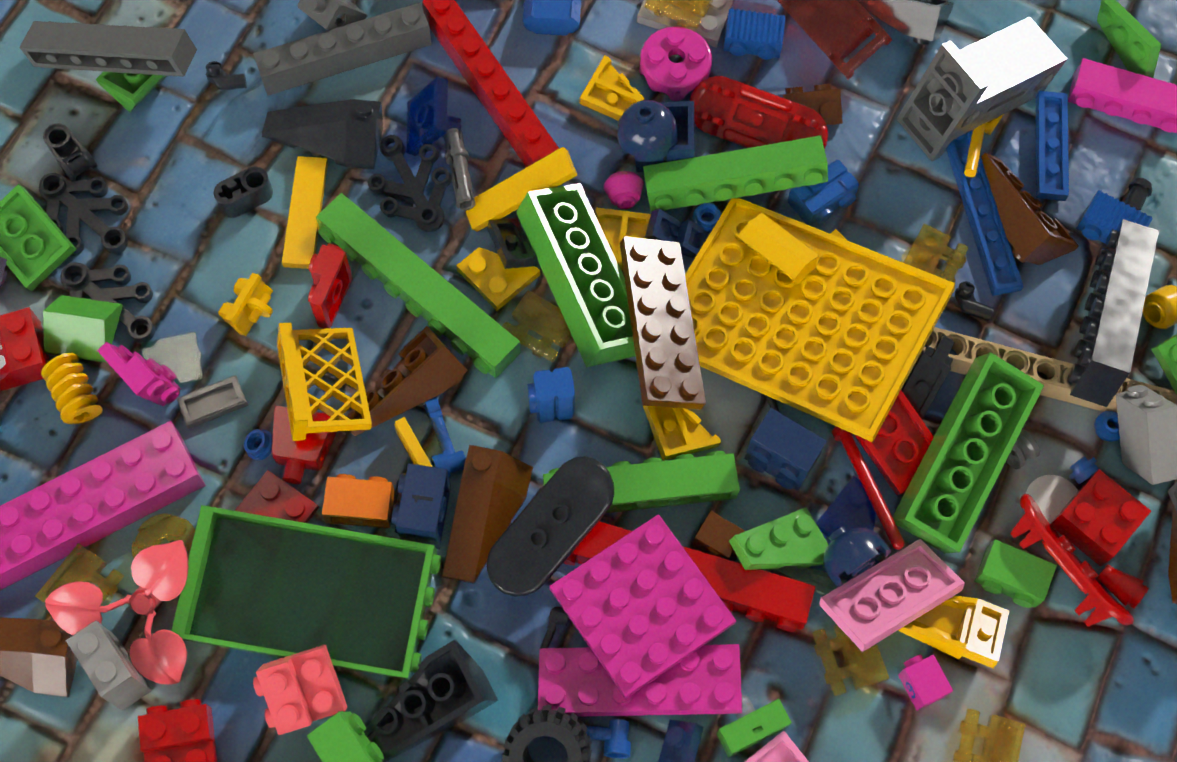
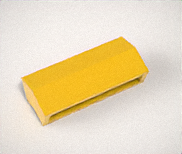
M763 213L750 220L737 236L743 243L797 284H800L804 277L816 268L819 255Z

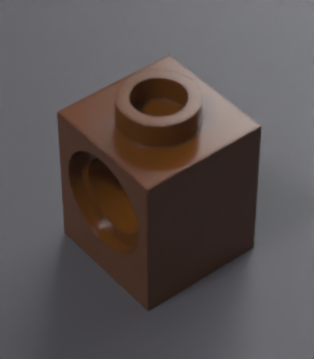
M711 511L695 536L692 546L710 555L727 560L732 557L736 560L738 557L729 540L735 535L745 532V530Z

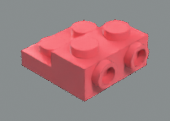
M326 644L262 664L256 671L257 676L253 679L256 694L259 697L264 696L268 706L265 709L267 725L269 728H276L278 736L308 727L313 721L335 715L339 711H346L348 708Z

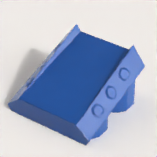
M525 0L523 11L524 26L535 34L567 36L569 33H574L580 28L581 0Z

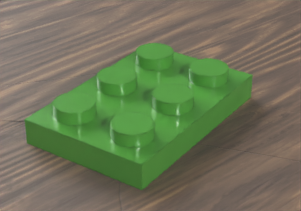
M18 184L0 201V257L24 287L33 291L77 249L29 192Z

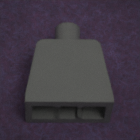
M300 0L297 6L327 30L358 22L367 17L365 12L349 0ZM340 14H345L344 20L337 18Z

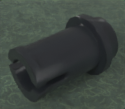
M1136 178L1129 184L1128 188L1130 191L1124 203L1141 211L1146 198L1152 194L1151 182L1144 178Z

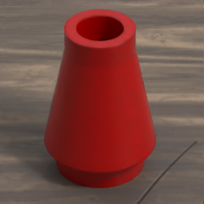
M1109 564L1105 566L1097 578L1125 607L1129 605L1133 609L1138 606L1150 589L1143 584L1144 580L1113 568Z

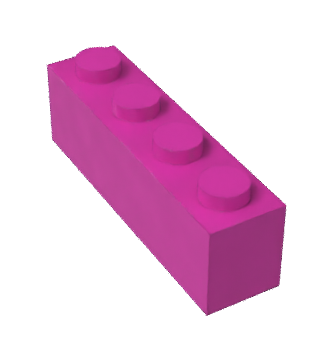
M1085 58L1081 60L1073 75L1068 102L1077 104L1082 108H1091L1105 112L1110 116H1119L1133 120L1138 124L1157 127L1165 132L1177 133L1176 84Z

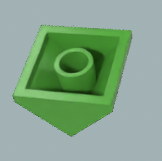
M102 72L96 78V81L128 112H131L166 76Z
M64 295L59 296L43 310L44 352L57 356L64 353H74L79 356V359L107 363L97 350L105 342L113 343L123 307L122 304Z

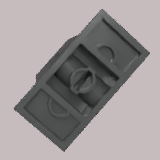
M1030 17L961 50L950 40L941 45L896 120L928 158L934 161L942 156L953 139L1035 99L1038 91H1044L1067 58Z

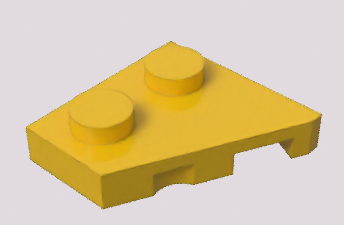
M596 207L595 216L620 269L623 270L620 241L624 236L647 239L645 235L651 214Z
M643 406L663 461L683 454H692L716 448L721 444L720 438L716 434L712 436L700 424L702 420L688 409Z

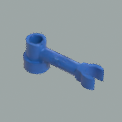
M434 397L425 401L426 405H424V408L433 426L442 453L431 456V464L436 468L447 469L448 476L451 477V473L464 470L466 457L462 450L455 452L443 420L438 399Z
M620 719L610 720L609 728L586 726V734L590 736L591 740L604 741V756L617 759L630 758L631 742L628 741V721ZM543 736L544 738L556 739L550 736Z

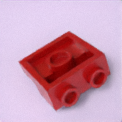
M322 244L319 253L312 256L309 264V271L311 272L314 285L310 289L308 302L311 305L318 327L327 329L331 328L353 277L346 252L336 245L327 244L326 246Z
M200 699L182 701L180 703L181 708L168 711L165 705L149 707L146 709V715L138 716L140 750L144 752L145 762H217L212 708L207 704H201Z

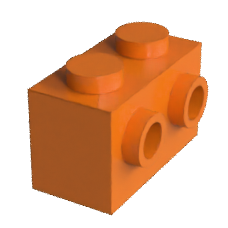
M349 474L327 477L322 516L325 522L329 524L390 528L395 495L393 484L388 482L386 478L378 476L369 477L368 480L356 479L355 476Z

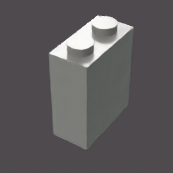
M1142 385L1132 386L1128 388V391L1117 393L1116 403L1122 464L1152 485L1177 479V405Z
M97 620L66 640L99 695L122 711L152 691L143 676L134 668L130 656L119 638Z

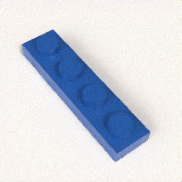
M1038 91L1036 95V198L1066 201L1069 196L1068 93Z

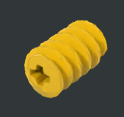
M64 353L51 359L45 364L41 373L46 381L47 388L51 391L52 399L56 402L55 406L60 412L61 420L67 424L88 422L98 417L103 410L100 405H95L98 398L96 395L91 394L93 387L91 384H86L89 378L86 374L82 373L84 367L81 363H77L79 356L74 353Z

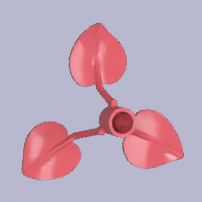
M182 540L150 546L140 551L133 559L131 565L133 580L139 587L132 595L128 594L125 598L109 605L101 606L103 593L100 588L94 584L81 581L62 585L46 598L45 606L61 629L71 635L76 634L95 620L101 624V612H109L129 603L134 612L147 616L144 628L146 638H139L130 646V659L134 668L146 679L159 684L170 685L181 681L187 662V649L183 639L178 634L166 629L158 630L152 634L151 627L153 618L156 616L155 608L161 601L175 599L184 590L186 585L188 557Z

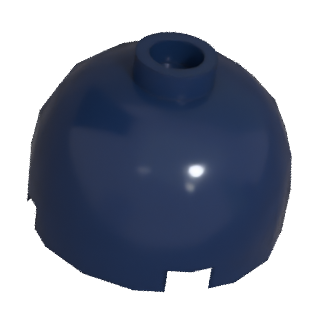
M641 100L630 105L623 112L618 122V143L622 151L626 155L628 152L630 155L635 156V160L641 162L655 161L668 155L669 149L672 148L673 144L675 147L677 143V124L672 112L660 102L653 100Z
M843 526L829 536L832 542L825 549L823 557L824 568L829 578L838 588L843 585V580L846 579L848 582L877 565L879 562L876 558L881 553L887 557L891 549L876 532L866 527H854L847 530Z

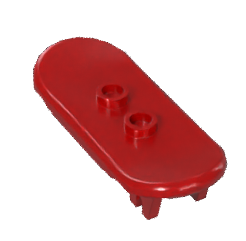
M724 76L709 77L701 81L691 94L690 101H694L695 125L700 130L746 148L821 136L824 149L827 145L828 128L823 117L817 111L807 106Z
M1023 494L1020 497V506L1024 509L1025 514L1011 531L1012 537H1020L1022 534L1029 532L1026 538L1019 543L1023 549L1044 540L1042 544L1047 552L1079 590L1084 592L1085 595L1089 594L1074 611L1080 616L1085 611H1090L1096 607L1091 612V615L1084 620L1087 626L1111 617H1115L1118 623L1131 625L1134 622L1132 614L1098 582L1096 571L1086 560L1082 562L1076 556L1074 545L1065 535L1060 536L1054 530L1035 500L1029 494Z

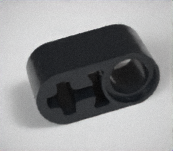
M253 166L219 182L215 186L213 194L221 213L228 218H235L268 202L273 195V189L267 172L261 167ZM257 183H262L261 186L257 188H252L253 185Z

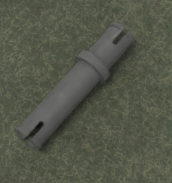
M452 128L443 135L447 148L445 159L451 170L456 206L458 209L466 211L472 209L476 204L467 163L469 161V154L464 148L462 131Z

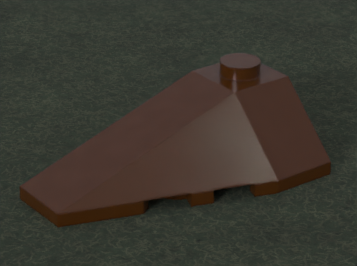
M987 153L981 156L1006 237L1014 247L1012 253L1018 260L1023 263L1027 261L1039 266L1075 251L1079 247L1056 218L1052 220L1047 214L1039 210L1044 205L1027 191H1022L1024 184L999 158Z
M428 326L419 332L399 352L398 355L402 359L394 369H385L380 376L382 378L380 386L376 390H370L366 393L372 421L371 428L444 393L450 387L457 385L468 371ZM354 409L347 416L351 420L362 419V415ZM353 430L350 432L357 436L367 430Z
M469 445L450 534L443 578L475 584L487 564L491 547L511 525L512 519L527 498L533 471L532 466L503 451Z
M0 617V676L35 694L69 698L78 660L66 640L73 635L61 629L55 621Z

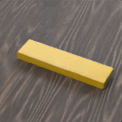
M561 147L474 197L475 206L465 211L472 230L478 232L488 226L489 220L501 219L517 210L527 192L558 187L576 177L577 172L568 150Z
M297 156L282 257L283 267L309 269L310 260L316 254L319 229L316 216L322 211L328 168L327 158Z

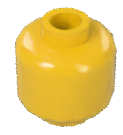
M1165 285L1145 297L1143 316L1149 324L1158 329H1168L1177 324L1176 286Z

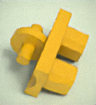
M252 273L249 279L238 278L233 291L238 296L234 304L229 302L223 303L218 311L219 316L243 336H247L253 324L257 323L260 316L270 318L273 313L272 308L267 305L273 290L262 281L260 275Z

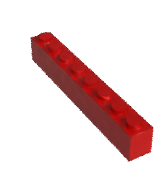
M455 0L422 1L423 12L429 28L525 167L527 168L560 149Z
M599 521L563 564L574 566L575 563L583 564L632 531ZM682 546L730 613L733 610L745 613L747 619L755 622L772 621L777 623L778 628L789 632H796V629L802 630L806 625L816 586L761 569L745 570L741 563Z

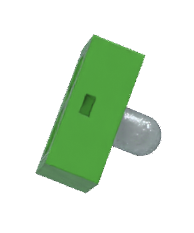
M742 694V714H735L737 720L720 728L716 735L728 758L787 729L792 722L780 699L755 710L749 697Z

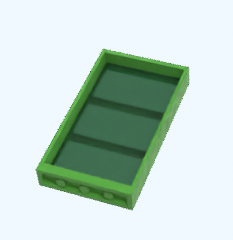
M201 505L188 559L187 582L184 590L180 593L171 631L178 634L185 641L281 658L326 644L333 667L409 680L413 673L420 668L419 664L422 660V654L417 653L419 640H425L427 635L428 620H424L426 607H432L435 588L430 587L432 575H438L441 555H437L436 547L430 544Z

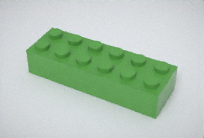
M581 184L527 192L516 213L586 368L635 357L625 278Z
M991 352L975 358L893 515L896 525L944 554L960 552L1044 385Z

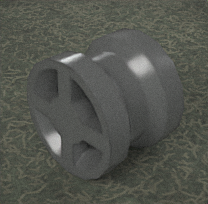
M1021 430L1006 460L1014 469H1020L1025 465L1026 460H1034L1040 455V448L1029 432Z

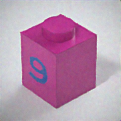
M919 654L905 661L904 665L906 668L898 674L917 711L953 692L934 655L924 659Z

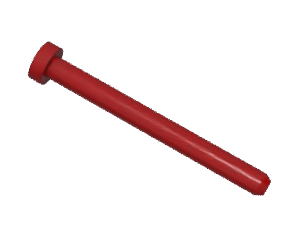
M835 427L832 430V435L836 441L842 442L892 547L896 550L902 549L905 541L852 436L853 434Z

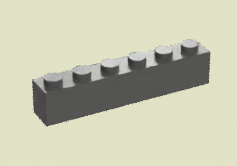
M416 3L253 53L267 96L432 44L429 24L421 4Z
M33 21L19 47L34 67L180 77L185 76L197 51L185 29Z

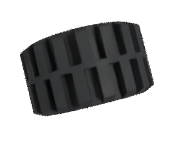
M544 705L542 710H538L535 707L530 709L527 715L523 714L518 718L506 738L502 759L503 762H534L528 751L530 741L540 736H550L556 738L564 745L568 754L566 762H590L592 742L590 736L586 734L587 727L585 724L577 722V715L572 712L569 716L564 713L566 708L560 706L558 710H552V705Z

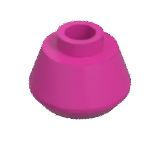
M631 171L614 173L604 183V191L611 203L620 209L634 207L639 202L644 187L643 179Z

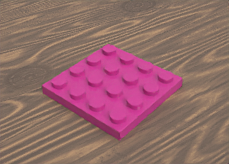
M659 514L550 585V591L625 699L736 623V619Z

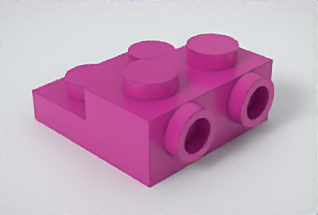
M105 342L97 350L136 395L163 407L173 402L179 396L181 388L174 381L177 376L166 365L160 366L152 358L145 360L137 352L132 354L123 345L116 347Z

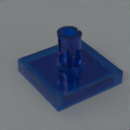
M437 76L407 102V154L418 156L419 150L423 145L433 144L447 133V130L452 128L461 130V118L447 115L448 80Z

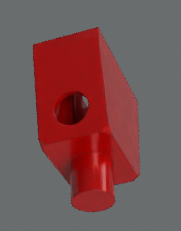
M275 405L272 456L276 464L285 466L283 481L291 484H301L304 469L321 470L337 431L306 433V440L292 441L287 407ZM315 412L312 415L313 422L327 421L330 418L326 413Z

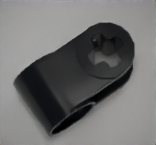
M55 123L45 129L43 139L70 181H76V176L90 167L93 169L98 167L83 144L79 143L67 126ZM65 140L63 143L57 144L59 141Z

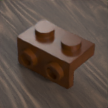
M831 84L814 85V91L803 92V86L785 88L786 94L778 95L814 109L823 117L826 125L843 124L841 90L831 89Z

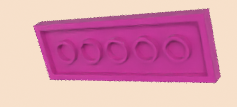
M739 644L704 645L627 699L621 694L590 647L539 648L538 710H542L544 705H552V710H558L560 706L566 708L564 713L570 716L573 712L578 717L742 714Z

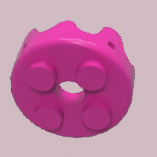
M675 26L663 28L650 35L645 41L641 50L639 74L645 76L648 86L652 91L663 92L672 101H681L688 92L694 90L701 81L709 77L712 66L711 49L706 40L691 29ZM679 55L684 60L681 63H673L669 60V57Z

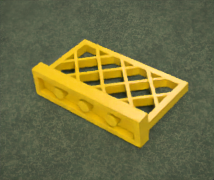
M279 323L277 349L292 441L306 440V433L370 430L372 421L353 328L293 330L292 323ZM333 339H346L347 345L340 349L330 342ZM299 340H311L317 345L312 350H308L299 344ZM324 348L335 356L327 362L316 354ZM342 359L350 364L352 368L345 373L334 365ZM309 361L321 367L315 375L303 368ZM327 372L339 378L333 386L321 379ZM345 383L357 390L352 397L339 391ZM313 385H316L326 393L318 399L308 393V390ZM333 396L343 402L344 405L335 410L325 402ZM351 407L362 415V419L351 420L343 414ZM319 409L329 415L330 418L327 421L313 422L312 415Z

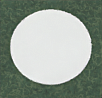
M1044 475L1038 477L1029 485L1026 494H1029L1035 500L1043 515L1051 524L1078 490L1069 480L1061 476Z

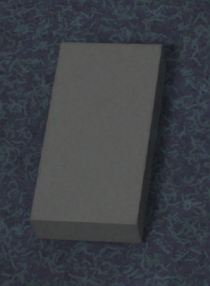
M236 375L176 398L188 429L248 406Z

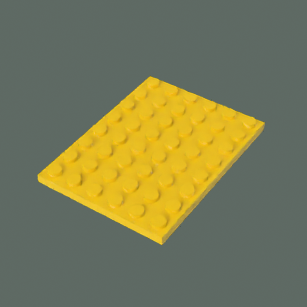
M739 197L729 201L685 273L701 367L870 442L874 441L955 290V283ZM761 213L766 215L819 255L816 268L808 273L800 284H797L737 237L750 220Z

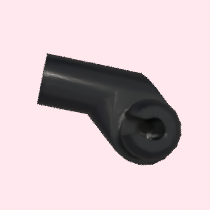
M217 61L209 62L206 65V77L218 89L247 88L244 73L228 75L221 69L222 66Z
M967 281L961 282L955 290V298L962 312L989 321L994 307L977 302L973 294L974 285Z

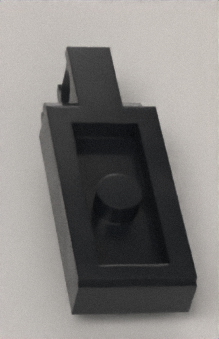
M943 334L934 348L927 345L924 352L922 351L901 389L921 419L924 418L951 370L953 358L948 356L955 342Z

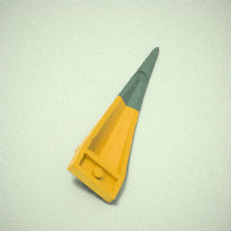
M782 566L780 569H768L778 575L816 586L815 592L823 596L837 588L827 572L812 568H798L797 566ZM954 595L898 631L957 659L963 656L994 669L999 662L1009 610L978 598Z

